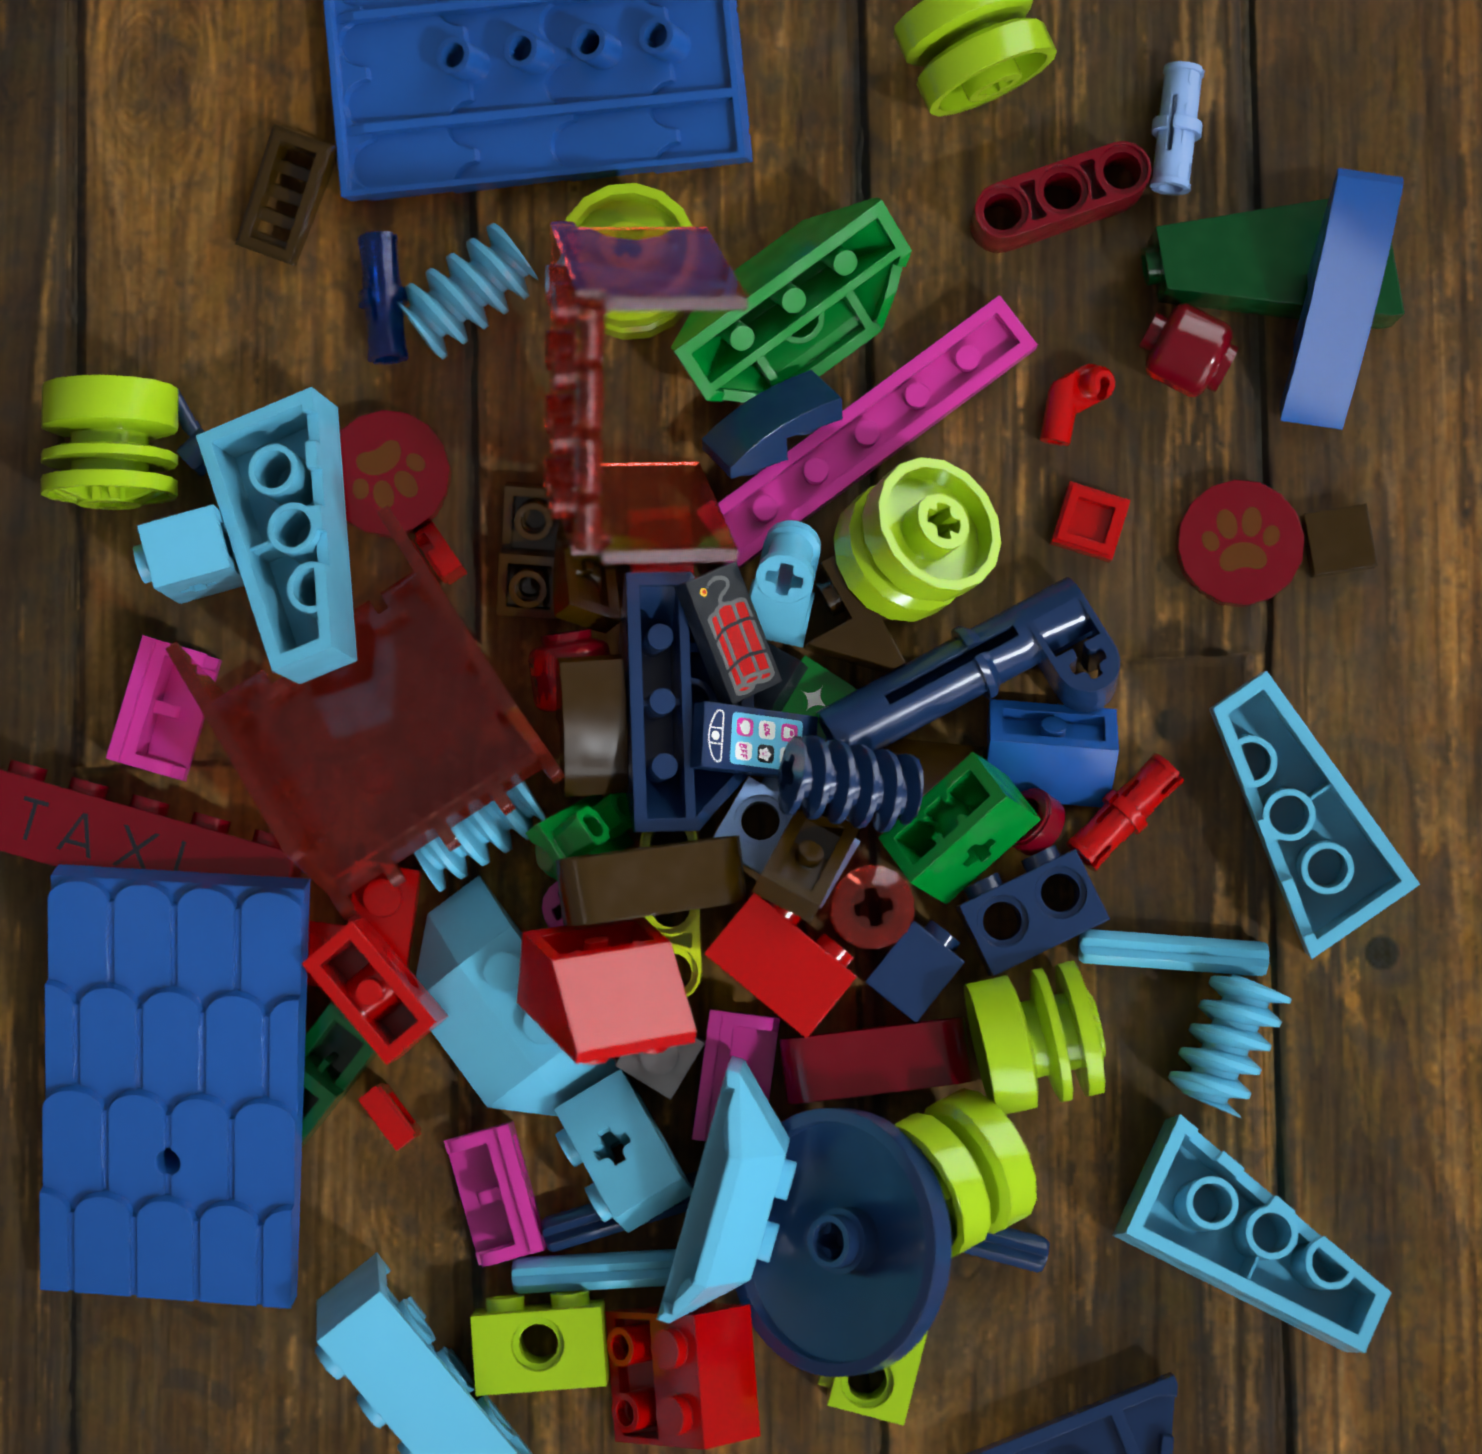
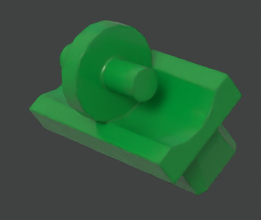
M626 793L609 794L605 798L602 795H590L539 822L525 833L531 843L535 844L538 866L548 876L557 881L556 859L625 850L634 844L627 833L632 828Z

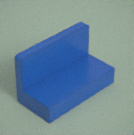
M990 699L987 716L986 761L1008 775L1021 793L1028 789L1039 788L1057 799L1061 804L1102 807L1104 805L1102 798L1112 790L1119 754L1117 709L1101 708L1092 712H1077L1065 705Z

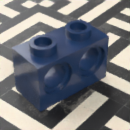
M1053 845L1022 860L1021 863L1026 872L1005 883L1002 882L997 872L963 889L968 901L955 906L988 976H995L1110 920L1076 849L1060 855L1056 845ZM1051 875L1065 877L1070 881L1074 889V898L1071 905L1062 912L1049 909L1041 897L1042 885ZM996 902L1010 906L1017 917V926L1014 933L1004 940L992 938L983 926V916L986 909Z

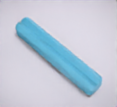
M1089 929L1080 934L1078 942L1079 961L1086 964L1250 976L1266 975L1269 967L1270 955L1268 944L1260 941Z
M676 1249L518 1257L512 1263V1286L514 1292L518 1294L666 1286Z

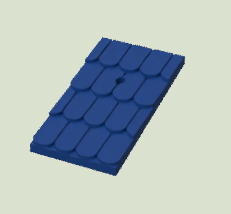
M323 0L341 197L347 200L359 201L368 199L379 201L444 192L464 193L562 180L582 181L647 172L659 174L753 162L739 17L736 8L737 0Z
M59 864L51 874V891L48 895V980L45 983L46 1099L42 1105L43 1187L39 1192L40 1290L62 1292L74 1290L75 1293L128 1297L137 1295V1297L180 1301L199 1300V1302L246 1306H257L259 1304L263 1305V1307L292 1308L297 1297L307 1003V970L302 963L308 958L309 878Z

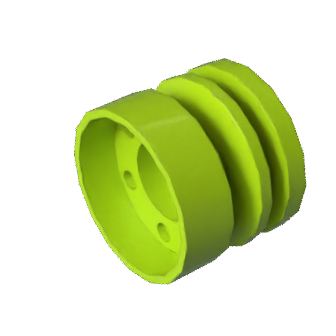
M76 375L54 378L43 383L41 428L49 433L71 438V443L60 444L42 450V464L64 471H55L42 475L40 495L52 500L75 503L80 507L102 510L135 509L142 505L165 503L177 498L178 480L171 476L158 474V472L175 469L178 465V455L170 450L149 445V440L171 436L178 431V388L170 383L155 379L116 375Z
M1074 961L1060 963L1055 966L1057 990L1055 995H1053L1043 968L1031 970L1029 977L1030 1000L1019 1001L1017 992L1007 975L964 985L969 1029L986 1097L997 1104L1005 1115L1038 1108V1078L1048 1076L1050 1084L1060 1102L1073 1100L1071 1070H1075L1080 1087L1086 1097L1105 1093L1103 1064L1106 1050L1100 1017L1091 993L1088 992L1079 968Z

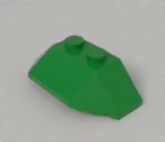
M878 197L804 219L702 293L670 348L706 401L722 402V400L745 403L766 389L809 370H812L820 377L882 331L897 292L902 267H906L912 250L884 202Z

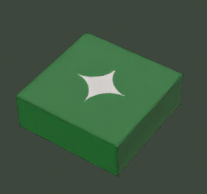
M805 655L801 661L808 669L781 712L816 716L818 710L857 689ZM818 722L817 736L826 740V736Z

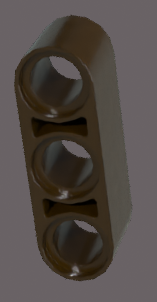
M739 835L602 852L555 860L563 926L604 923L747 901Z

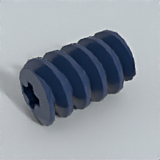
M816 735L794 736L784 750L778 772L779 810L784 815L795 814L800 805H802L804 816L807 819L815 820L821 816L825 809L826 817L832 824L842 823L849 815L850 823L854 828H865L872 820L873 827L877 832L886 833L895 825L897 818L903 825L910 824L918 815L922 802L924 788L923 769L920 760L912 754L895 755L887 749L873 751L866 745L861 744L849 747V745L841 740L835 739L825 742V740Z

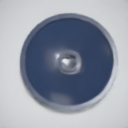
M823 1108L801 1112L781 1122L790 1138L785 1159L795 1161L797 1165L787 1201L774 1197L767 1221L780 1224L770 1261L768 1263L756 1259L751 1280L735 1289L740 1303L750 1304L752 1326L777 1355L803 1371L826 1377H846L872 1373L894 1364L907 1355L921 1341L938 1314L947 1288L951 1266V1228L947 1206L937 1177L929 1162L909 1137L891 1122L873 1113L851 1108Z

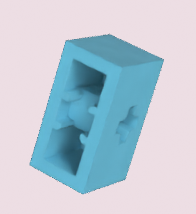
M213 504L137 526L142 544L134 546L133 553L140 577L145 584L152 582L154 589L175 602L182 604L244 586L221 512Z
M623 1070L616 1071L554 1108L564 1127L555 1136L574 1167L584 1163L594 1182L587 1186L585 1191L603 1222L613 1217L629 1233L692 1195V1186L636 1086ZM622 1143L624 1146L623 1154L626 1160L616 1165L614 1163L615 1154L612 1149Z

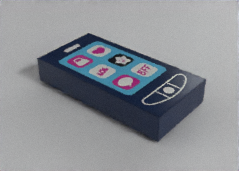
M707 701L695 703L690 768L778 779L779 767L788 742L794 736H817L818 717Z

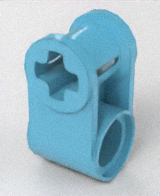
M782 521L776 523L768 530L755 579L751 583L749 596L766 640L803 648L815 595L812 590L821 553V540L814 529L800 521Z

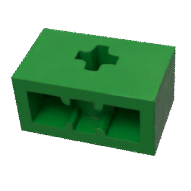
M972 752L922 797L918 815L910 824L903 825L898 819L889 832L881 834L878 838L911 884L948 904L1034 827L1041 818L1008 775Z

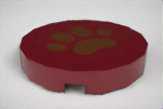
M381 410L359 416L340 430L347 523L367 534L395 538L418 531L437 516L448 494L452 471L446 448L429 425L408 413Z
M1232 480L1211 486L1191 502L1177 526L1175 552L1182 575L1192 587L1195 586L1200 593L1206 595V598L1219 605L1247 607L1268 601L1291 583L1302 562L1304 533L1297 512L1281 493L1260 482Z

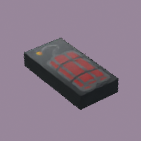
M736 561L721 565L674 586L719 703L733 705L782 682Z

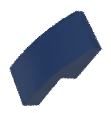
M809 370L766 389L733 410L702 438V448L731 479L738 476L756 474L765 467L788 460L787 438L795 435H807L813 433L819 427L842 420V398L816 373Z

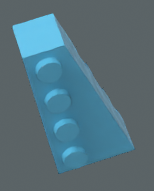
M310 387L196 435L273 672L298 684L357 661L338 407L313 387Z
M1267 671L1260 672L1209 708L1303 949L1311 959L1420 885Z
M1181 1114L1165 1119L1112 1236L1344 1352L1365 1353L1391 1292L1325 1236H1320L1295 1214L1296 1211L1277 1195L1273 1196L1243 1171L1245 1168L1225 1151H1220L1197 1132L1199 1129Z
M375 1253L316 1300L317 1343L319 1345L315 1347V1353L318 1359L337 1380L346 1375L360 1392L356 1396V1400L367 1418L378 1428L387 1424L401 1440L397 1445L400 1454H533L489 1396L484 1395L475 1401L470 1394L475 1389V1383L466 1370V1366L452 1348L443 1347L439 1351L431 1344L436 1340L434 1333L425 1321L427 1316L414 1299L410 1296L399 1302L387 1287L386 1274L391 1270L378 1253Z

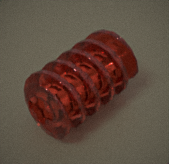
M863 866L849 872L835 886L829 900V918L834 931L846 943L861 949H878L897 942L908 931L914 917V898L908 883L897 872L883 866ZM864 890H871L874 900L885 899L887 904V911L877 916V926H870L867 916L856 917L854 912V905L864 900Z

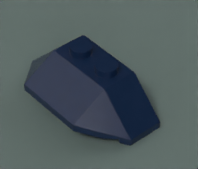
M631 572L624 574L618 654L623 658L628 723V793H626L633 833L699 831L748 776L690 768L694 704L704 701L719 703L674 586L694 578L695 576L691 572ZM754 695L733 705L754 708Z

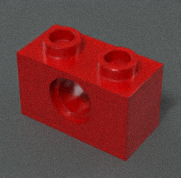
M366 917L349 922L302 963L304 968L386 1065L401 1058L449 1017Z

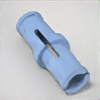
M1175 61L1164 66L1160 115L1153 119L1151 130L1152 135L1157 138L1150 188L1154 192L1165 195H1184L1190 192L1194 142L1201 138L1203 128L1202 122L1197 117L1204 69L1196 63Z

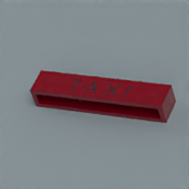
M10 759L7 771L0 769V851L55 867L63 864L300 878L306 856L289 852L293 839L255 829L252 841L229 835L230 821L194 812L191 823L167 817L170 804L133 794L130 805H124L106 799L109 787L71 777L69 787L64 788L45 782L47 769Z

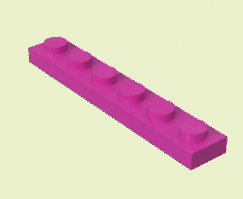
M1000 295L843 410L842 420L820 427L787 452L788 460L766 467L695 520L696 525L726 564L736 561L739 569H741L762 553L768 530L776 523L786 520L800 521L802 523L1034 352L1038 344Z

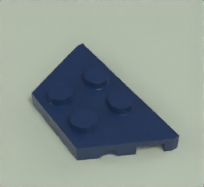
M1172 1372L1166 1373L966 1454H1173L1174 1437L1172 1435L1174 1399L1178 1393L1177 1380Z

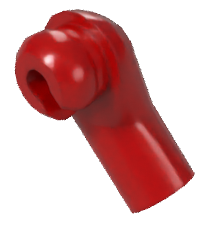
M1085 364L1055 380L1050 385L1039 440L1051 445L1070 446L1076 414L1099 403L1101 400L1108 399L1113 394L1116 380L1112 371L1105 366Z

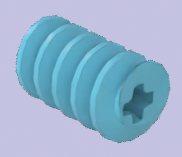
M491 223L487 226L491 247H487L475 238L466 241V247L471 260L469 263L455 253H450L446 256L450 277H446L436 269L430 268L425 272L430 291L427 293L414 283H409L405 286V291L410 306L406 308L397 302L427 345L442 359L448 356L443 339L445 335L448 334L464 345L468 342L464 321L468 319L483 330L489 326L484 310L487 304L505 315L509 312L504 292L509 289L525 300L529 297L524 277L529 274L538 280L537 275L520 250L496 223Z
M503 761L498 765L502 782L498 786L483 774L476 777L479 797L476 799L461 787L455 789L457 810L454 812L438 800L433 802L435 823L429 825L416 813L410 816L413 836L407 838L421 867L439 892L446 889L443 869L446 868L461 880L468 876L467 855L481 866H485L490 863L489 842L502 852L507 853L513 849L510 835L511 829L515 830L526 840H529L525 833L533 827L532 817L535 815L541 821L547 819L521 774L507 762Z
M1239 975L1212 976L1208 983L1222 999H1203L1198 1005L1200 1010L1212 1022L1211 1024L1192 1023L1188 1029L1202 1046L1201 1048L1181 1047L1178 1055L1192 1069L1190 1072L1170 1071L1168 1079L1182 1093L1241 1118L1227 1103L1229 1098L1250 1099L1252 1093L1238 1080L1239 1074L1260 1075L1262 1070L1248 1056L1250 1050L1270 1051L1272 1047L1258 1032L1259 1027L1280 1028L1282 1021L1268 1006L1270 1003L1290 1004L1292 999Z

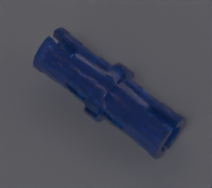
M389 231L364 233L357 237L363 289L358 291L357 295L358 307L365 310L368 362L381 365L404 362L409 357L405 338L404 312L397 302L406 306L408 298L405 287L401 286L398 262V235Z

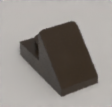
M835 555L821 562L820 572L824 579L816 583L817 590L831 615L835 617L843 612L847 621L808 642L806 650L884 673H889L904 665L906 662L881 616L868 609L847 587L836 564Z
M800 805L789 821L752 892L811 923L859 828H854L850 821L846 819L840 824L830 823L826 817L825 809L818 819H807L803 814L802 805Z

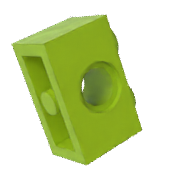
M589 1290L550 1293L551 1303L525 1305L524 1295L521 1294L492 1296L485 1298L486 1308H478L470 1316L476 1396L607 1386L610 1373L604 1299L589 1300ZM534 1324H543L550 1327L558 1339L557 1350L551 1355L544 1357L530 1353L523 1342V1332L527 1327Z

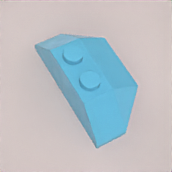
M477 876L427 914L416 978L449 1016L431 1032L487 1108L557 1116L554 1108L620 1070V1068L615 1066L617 1060L614 1057L609 1058L605 1063L597 1065L575 1064L517 1003L522 932L483 879Z
M731 1056L725 1073L657 1316V1320L666 1323L675 1321L751 1280L756 1259L769 1263L780 1225L767 1221L774 1197L787 1201L797 1162L785 1159L790 1138L745 1059Z

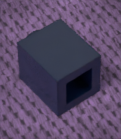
M931 919L924 928L915 921H912L863 982L916 1023L964 964V961L954 954V951L961 943Z

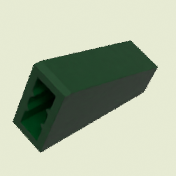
M1329 198L1156 226L1148 240V247L1141 249V266L1144 281L1147 286H1156L1158 303L1175 305L1188 303L1199 308L1299 319L1308 290L1307 273ZM1392 241L1371 325L1373 329L1392 327L1405 314Z

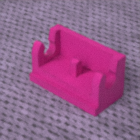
M143 635L106 759L186 782L222 660L207 656V654Z
M710 1009L692 1140L707 1141L731 1056L745 1059L769 1101L780 1018Z
M514 1121L445 1140V1147L455 1175L474 1243L478 1265L486 1267L544 1251L546 1244L541 1231V1217Z

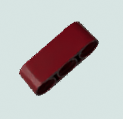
M1119 141L993 183L985 188L977 198L970 222L971 235L977 245L984 250L993 253H1003L1125 212L1138 202L1149 182L1152 171L1150 159L1145 150L1137 144ZM1110 166L1124 167L1132 174L1135 185L1126 189L1115 188L1107 182L1103 170ZM1052 186L1065 187L1072 192L1076 205L1063 210L1054 208L1045 199L1044 191ZM995 206L1006 207L1013 212L1017 224L1008 230L995 229L986 221L984 212Z
M964 1017L809 1035L807 1039L804 1036L779 1040L787 1104L900 1092L972 1081Z

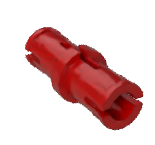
M1154 753L1140 770L1118 791L1111 790L1102 798L1104 805L1083 828L1081 827L1072 838L1067 840V847L1071 849L1070 851L1076 849L1082 863L1090 870L1096 872L1110 854L1132 833L1139 835L1148 826L1146 819L1166 797H1169L1177 787H1180L1184 782L1183 777L1180 776L1179 771L1167 759Z

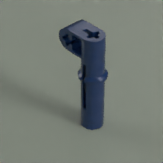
M1065 577L971 629L962 626L952 629V639L818 710L816 716L827 741L841 740L849 745V747L857 744L866 745L874 751L894 743L982 694L985 698L992 699L998 694L1001 684L1036 665L1040 668L1056 696L1066 707L1077 712H1092L1103 708L1109 703L1116 691L1120 670V655L1113 640L1077 584L1071 578ZM1087 638V641L1083 644L1081 665L1087 672L1098 669L1097 678L1091 679L1086 672L1075 675L1077 657L1073 648L1058 657L1054 655Z

